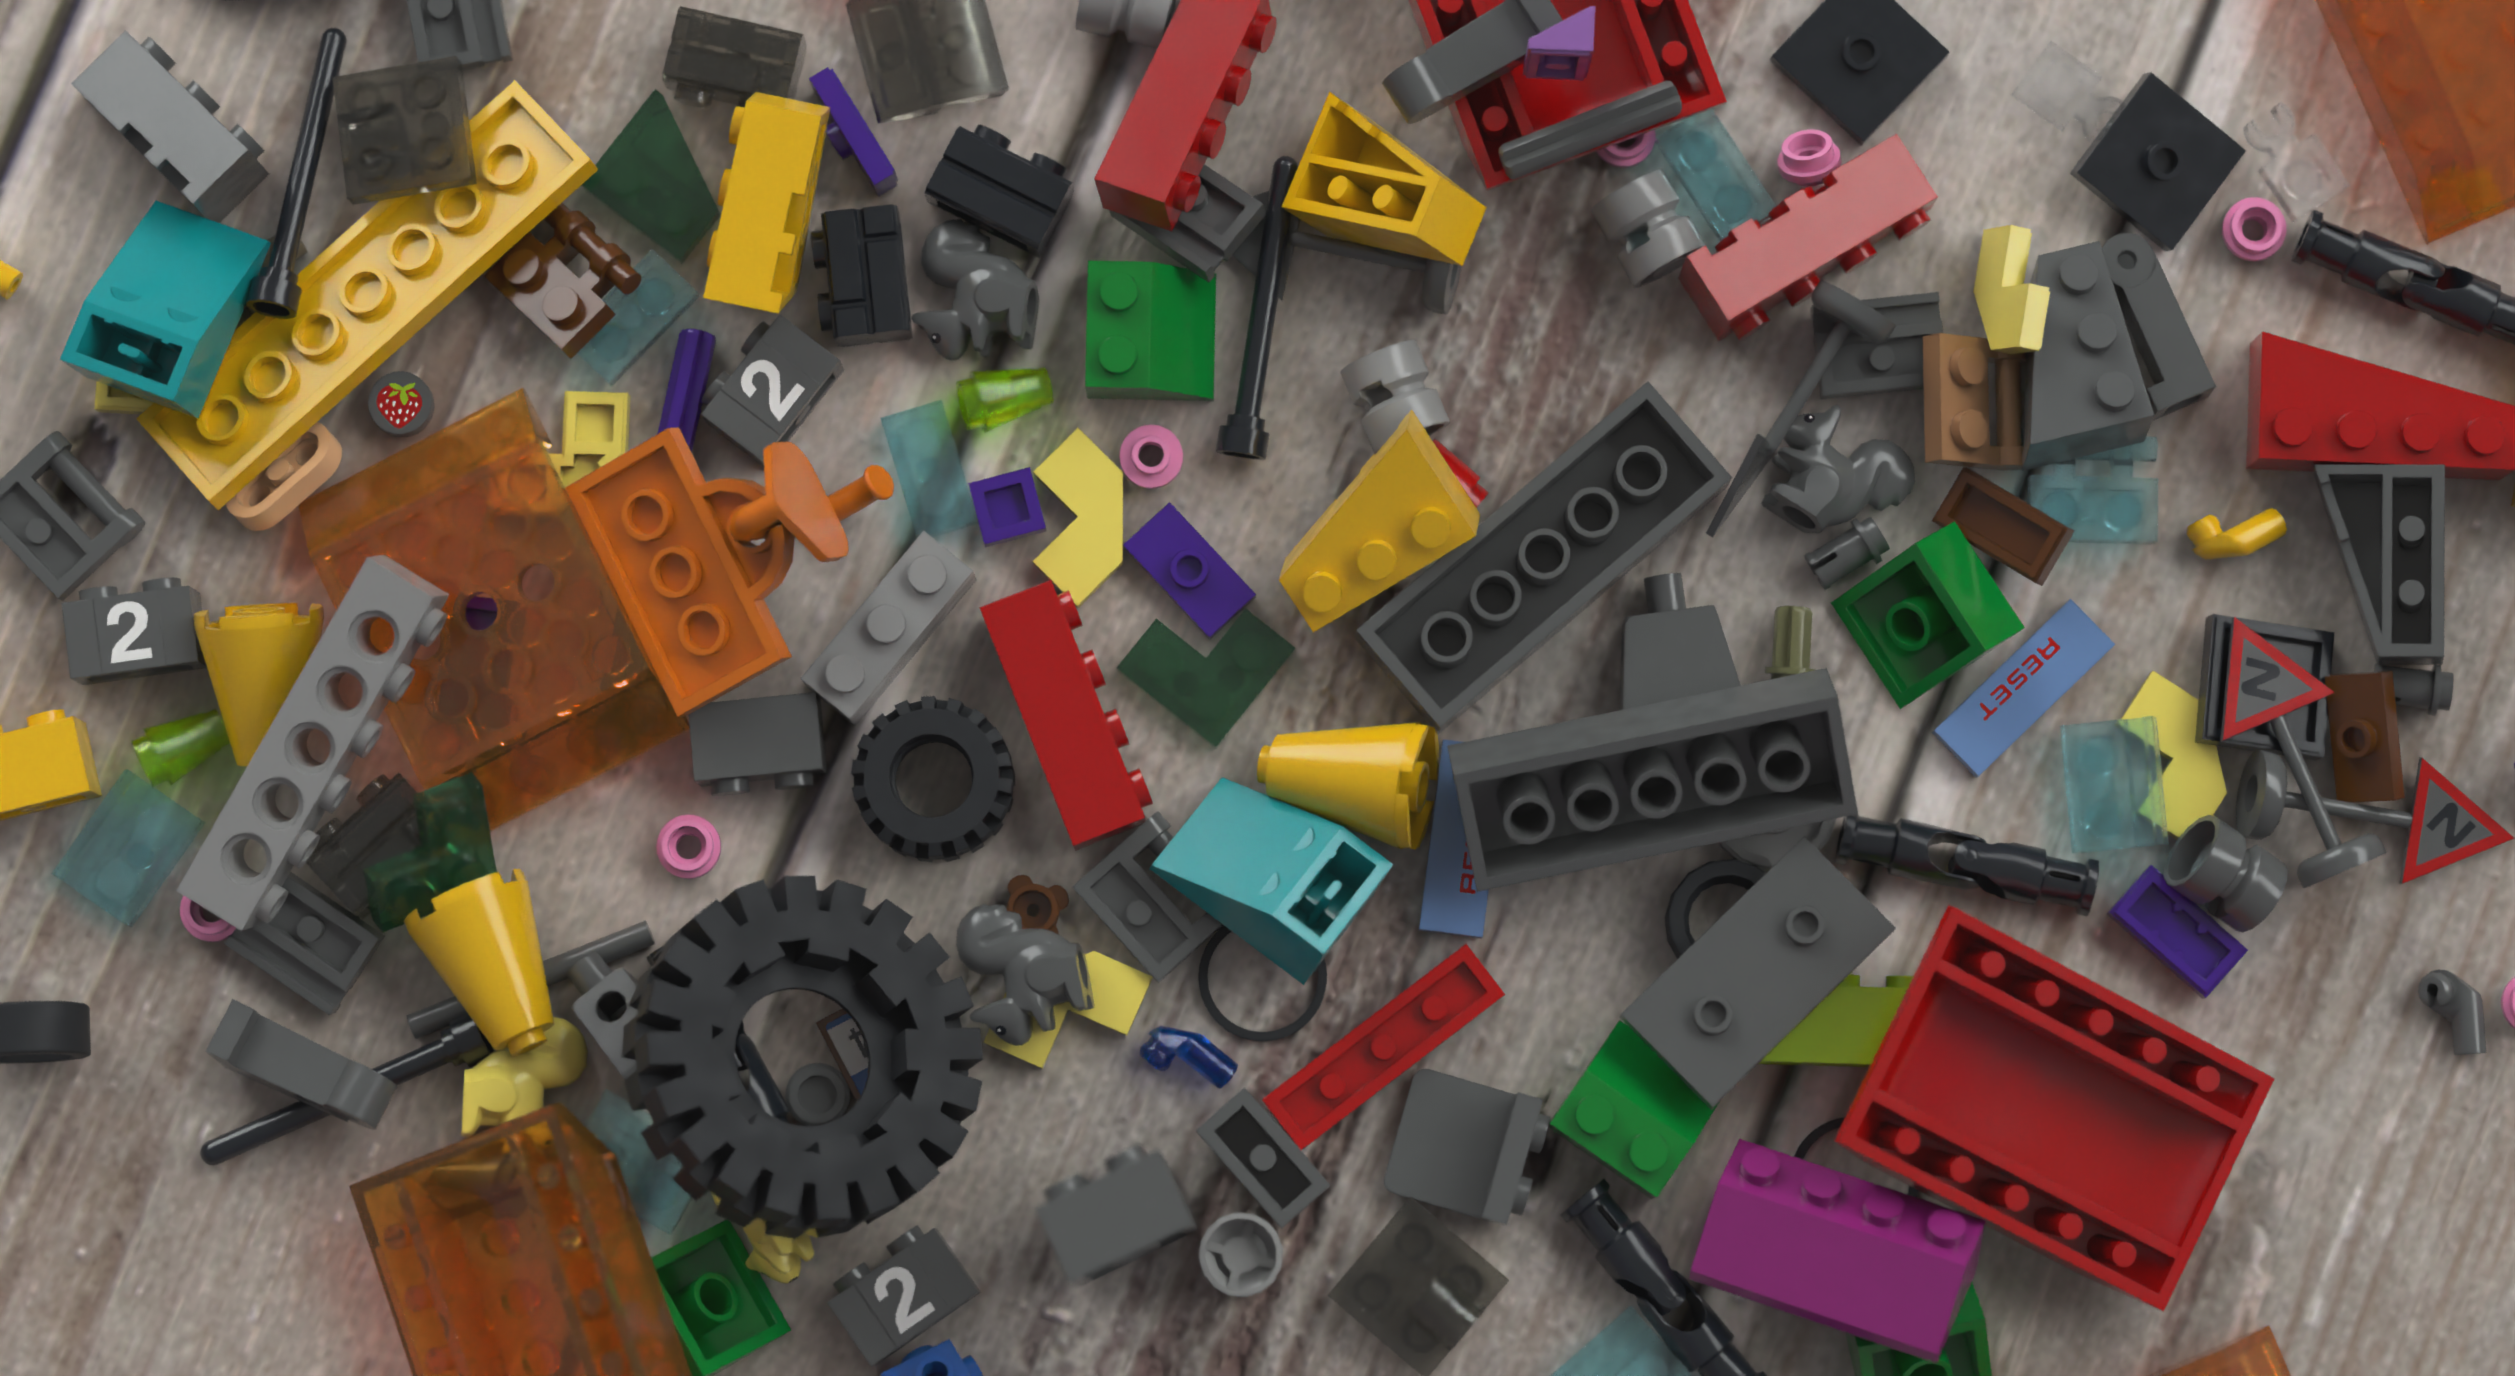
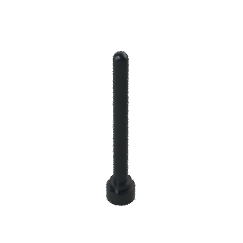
M329 28L322 34L269 264L267 267L261 268L259 276L252 278L246 305L249 309L273 318L290 319L296 317L302 289L297 285L298 276L293 271L346 46V36L338 28Z
M1289 156L1278 158L1273 165L1235 413L1228 414L1226 425L1219 426L1216 452L1232 457L1265 460L1270 434L1264 432L1265 420L1259 417L1291 213L1281 206L1298 168L1297 162Z
M466 1013L449 1021L450 1028L440 1032L441 1039L379 1065L372 1070L388 1078L398 1086L450 1062L455 1067L464 1063L469 1067H473L480 1060L494 1052V1050L469 1014ZM298 1101L205 1142L201 1147L200 1155L206 1164L218 1165L323 1119L330 1114Z

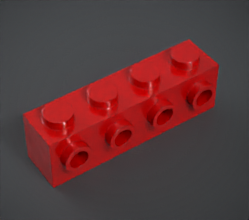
M1269 0L1180 1L1094 178L1104 209L1173 231L1181 212L1188 213L1193 208L1200 190L1201 179L1199 174L1207 158L1214 159L1220 152L1226 134V124L1224 122L1232 105L1239 106L1244 101L1251 83L1250 68L1258 52L1265 53L1274 38L1277 20L1276 17L1272 16Z
M1048 580L979 607L1075 851L1142 825L1146 821L1142 808L1153 804L1140 769L1127 772L1118 750L1130 743L1117 710L1113 709L1104 713L1095 689L1105 686L1106 683L1093 650L1080 654L1071 630L1083 625L1069 590L1057 595L1052 580Z

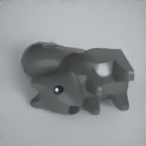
M962 219L948 220L935 227L927 236L922 247L921 265L926 276L935 284L955 289L952 309L918 312L912 315V321L920 329L925 330L939 355L951 361L958 360L965 354L971 337L975 351L980 352L982 357H989L993 335L999 332L1009 333L1011 339L1016 341L1021 348L1032 349L1040 301L1036 281L1028 279L1025 273L1010 259L989 253L990 237L981 233L978 225L963 222Z
M1838 405L1832 406L1823 413L1798 415L1784 437L1790 448L1781 447L1772 459V462L1788 473L1790 478L1787 483L1777 482L1773 484L1769 491L1770 493L1765 495L1761 504L1804 533L1818 534L1828 526L1848 522L1856 517L1867 504L1879 511L1884 510L1890 505L1898 506L1908 494H1911L1915 484L1914 465L1910 457L1901 447L1890 440L1872 439L1862 443L1849 458L1839 453L1830 445L1841 416V407Z
M983 904L971 909L960 921L956 936L959 959L969 970L980 975H1003L1006 989V998L974 1010L970 1014V1019L973 1022L986 1024L999 1038L1011 1045L1022 1046L1032 1036L1033 1016L1043 1031H1051L1055 1029V1005L1069 1002L1074 1009L1079 1011L1094 1008L1095 1004L1086 956L1079 943H1070L1062 936L1043 928L1022 929L1020 914L1007 911L1004 905L994 904L987 906Z

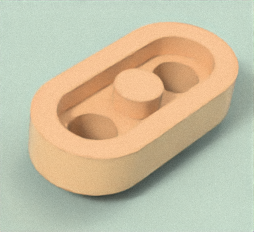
M315 423L226 503L227 509L249 530L261 531L278 524L335 473L342 458V447L339 441L323 424Z

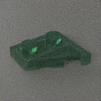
M654 89L595 164L598 171L581 185L585 191L681 264L684 263L721 215L663 94Z

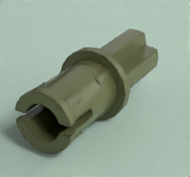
M1780 606L1776 608L1774 612L1772 667H1765V674H1771V679L1816 670L1810 669L1811 609L1803 606Z

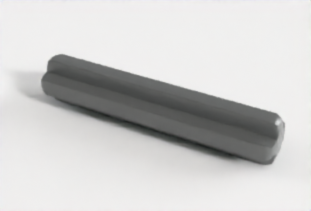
M1663 81L1502 144L1498 151L1500 162L1509 179L1519 178L1680 114L1682 109L1681 98L1672 81Z

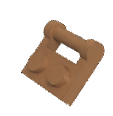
M1946 333L1923 336L1925 463L1992 470L2022 469V452L2024 447H2022L2020 363L2027 361V352L2007 354L1993 351L1990 349L1987 338ZM1988 363H1995L1997 446H1990Z

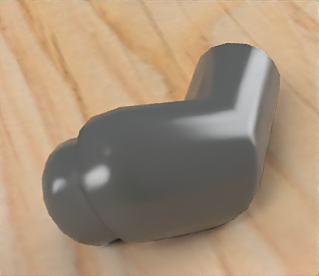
M2438 969L2426 974L2418 984L2419 998L2425 1005L2452 1023L2454 1055L2487 1053L2483 1000L2478 991L2447 970Z

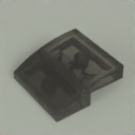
M849 0L845 4L878 124L936 114L944 106L999 97L1009 90L985 0Z

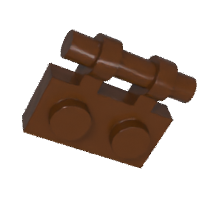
M561 203L544 218L554 229V236L545 245L530 232L527 233L484 277L564 354L572 359L616 315L602 298L614 286L623 294L634 292L641 283V275L630 266L631 259L626 252L615 243L606 244L595 233L596 227L585 214L579 210L571 211L566 205ZM579 253L589 261V269L580 278L567 267Z

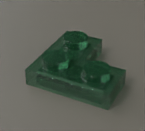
M1247 609L1242 612L1207 657H1204L1162 622L1155 619L1116 669L1193 732L1217 749L1293 655L1296 648Z
M472 772L414 794L413 799L422 846L363 869L371 917L382 933L404 925V919L415 909H417L420 918L435 912L431 899L469 881L497 872L483 785Z

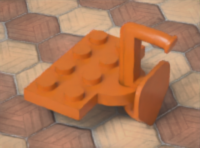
M676 427L667 428L565 487L677 717L693 713L792 657L764 599L782 584L793 562L795 537L820 562L838 561L848 554V541L840 521L878 499H889L894 493L893 480L883 467L870 465L865 469L862 477L827 496L805 454L791 442H774L763 450L765 487L753 480L738 478H718L706 482L680 428ZM759 539H765V541L759 546L750 542Z

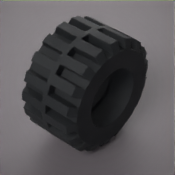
M935 696L921 697V701L909 703L906 700L894 705L896 710L886 716L882 713L872 722L874 725L868 735L863 734L857 745L859 752L857 759L852 762L851 774L854 778L853 796L861 812L860 815L882 842L891 847L893 851L905 857L908 855L917 858L919 861L932 863L933 860L945 859L948 862L960 859V855L972 851V853L985 846L983 842L992 834L995 836L1002 828V821L1006 813H1010L1014 800L1012 795L1013 787L1015 786V771L1004 739L997 728L987 720L985 715L975 708L972 710L964 706L963 702L949 698L948 701L937 700ZM928 743H944L956 748L967 759L972 774L971 789L966 800L953 812L940 817H925L914 813L901 801L896 788V773L902 760L913 749Z

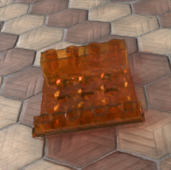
M524 388L319 492L298 505L309 556L336 611L367 557L385 555L449 594L441 611L447 614V619L439 633L440 646L437 652L432 657L424 660L414 656L409 665L415 669L412 682L403 696L396 703L389 700L384 710L421 786L465 845L690 730L686 716L677 717L546 450L553 445ZM535 565L547 566L554 577L553 590L548 597L540 601L530 600L522 588V580L525 573ZM479 594H488L493 598L497 606L495 621L484 630L473 629L468 624L465 615L467 604L473 597ZM378 617L373 622L370 629V638L373 645L378 650L386 653L394 643V630L391 624L381 617Z

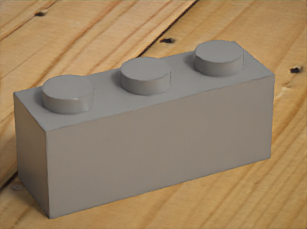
M923 531L800 679L812 692H816L824 702L852 725L856 726L977 581L973 570Z

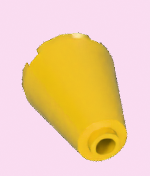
M298 603L225 607V617H219L218 621L212 622L209 621V609L194 613L196 634L238 766L247 767L321 639L324 622L322 605L312 603L309 615H298Z
M1415 722L1278 734L1275 736L1271 746L1264 745L1261 748L1257 763L1258 783L1266 784V793L1272 798L1398 849L1408 848L1416 850L1420 847L1425 837L1434 801H1428L1426 798L1429 780L1437 781L1439 742L1437 730L1430 725Z
M520 868L512 870L510 882L504 883L500 872H496L469 881L431 899L435 912L422 920L417 909L407 915L404 923L409 935L494 1050L508 1048L511 1056H518L536 1049L547 1042L544 1032L554 1025L529 884L524 872Z

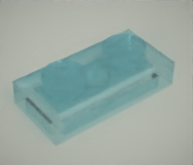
M1713 109L1686 118L1656 137L1655 144L1719 242L1727 237L1732 229L1751 218L1753 221L1758 220L1760 224L1770 218L1768 213L1776 207L1775 203Z
M653 249L633 268L641 275V283L638 288L630 294H623L616 287L609 292L603 301L616 315L577 353L611 387L700 297L699 293Z
M942 400L882 417V425L916 537L918 538L923 531L933 538L979 524Z

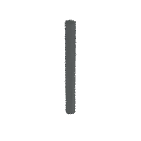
M645 920L544 960L543 965L547 987L568 979L567 972L577 961L590 953L598 952L605 963H609L654 945L655 941L647 921ZM454 996L407 1015V1021L415 1039L450 1026V1020L467 1012Z

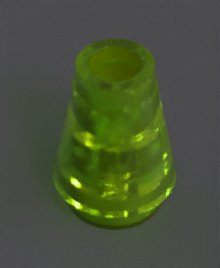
M1045 367L1036 369L970 371L969 378L956 381L958 404L967 430L982 428L984 433H987L1054 402L1051 381Z
M216 708L206 713L202 712L143 728L144 735L130 741L152 787L165 781L170 786L220 751L222 747L230 744L225 725Z

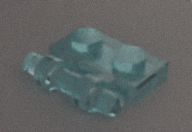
M2146 436L2145 441L2142 443L2054 463L2053 475H2030L2027 485V503L2073 529L2074 533L2069 540L2072 543L2154 545L2158 541V478L2133 477V461L2156 462L2158 453L2157 437ZM2076 460L2109 461L2110 477L2075 476Z

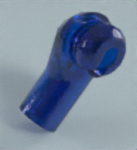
M1163 1025L1148 1032L1151 1037L1139 1050L1140 1057L1160 1072L1168 1070L1173 1059L1178 1057L1216 1088L1225 1086L1238 1068V1064L1202 1034Z

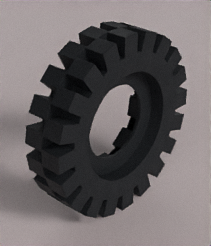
M784 876L771 888H767L763 879L733 890L721 902L716 899L677 931L651 959L655 964L640 977L629 1003L630 1007L638 1010L637 1016L627 1023L623 1029L622 1058L636 1060L637 1070L624 1080L631 1112L648 1109L653 1123L640 1134L655 1159L658 1161L672 1153L683 1166L672 1180L688 1195L697 1201L710 1191L721 1199L715 1212L716 1215L743 1228L757 1218L766 1220L765 1234L798 1238L810 1228L816 1229L818 1238L845 1233L863 1221L867 1224L871 1223L914 1196L940 1174L937 1170L938 1167L955 1156L969 1132L960 1125L961 1121L976 1112L982 1085L981 1080L968 1077V1070L983 1060L980 1028H962L960 1016L974 1007V1004L962 977L944 983L936 968L950 958L930 932L916 943L905 935L904 931L913 916L885 899L876 908L871 910L863 906L866 888L838 879L823 891L816 889L815 876ZM790 989L818 993L843 1008L860 1030L868 1056L867 1080L857 1103L841 1118L819 1126L789 1124L764 1111L746 1091L736 1066V1035L742 1019L748 1010L757 1001L769 994Z

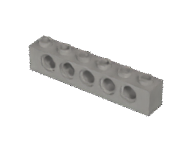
M385 555L367 557L178 886L177 892L241 931L258 926L262 921L268 924L274 919L288 895V890L282 887L293 866L299 869L304 866L319 842L320 836L313 831L325 810L333 813L347 795L352 781L345 776L357 755L361 758L366 757L378 741L384 726L377 722L386 704L389 700L396 703L412 682L415 669L409 665L420 645L429 647L442 630L447 614L441 611L449 597L448 593ZM378 617L387 620L394 630V643L386 653L378 650L370 638L371 626ZM346 673L355 676L362 686V698L355 708L346 705L339 696V682ZM314 728L322 731L330 742V754L324 763L314 760L307 750V738ZM281 784L291 787L297 794L299 806L293 818L284 816L276 806L275 794ZM250 839L260 843L267 855L266 866L261 873L250 869L244 860V848Z

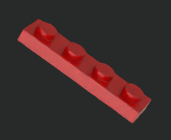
M1465 944L1265 1096L1262 1101L1288 1136L1302 1151L1505 996V993L1469 946Z

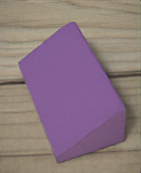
M1595 6L1588 7L1529 38L1523 63V75H1526V78L1583 81L1584 78H1587L1594 47Z

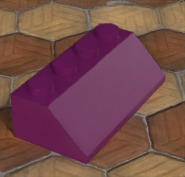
M1739 1139L1718 1182L1691 1266L1689 1279L1937 1363L1976 1273L1986 1220Z

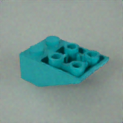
M156 200L84 300L60 360L86 378L199 418L245 308L251 280L253 277L258 276L271 242Z
M1222 777L1149 869L1304 985L1372 898L1394 864L1343 826Z

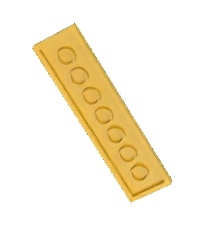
M514 80L297 274V285L302 289L296 317L280 319L255 312L235 330L199 418L153 403L136 418L137 421L217 510H220L597 172L598 168Z

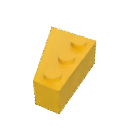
M1330 91L1281 206L1327 237L1460 266L1464 264L1487 208L1376 122Z
M755 92L746 100L745 108L735 107L729 131V144L736 145L732 167L731 169L725 168L720 183L718 206H723L718 230H714L707 256L709 273L703 298L779 314L797 293L830 107Z
M1412 409L1375 455L1373 454L1361 468L1360 473L1340 497L1332 502L1285 558L1279 582L1313 633L1474 538L1477 534L1480 519L1479 511Z

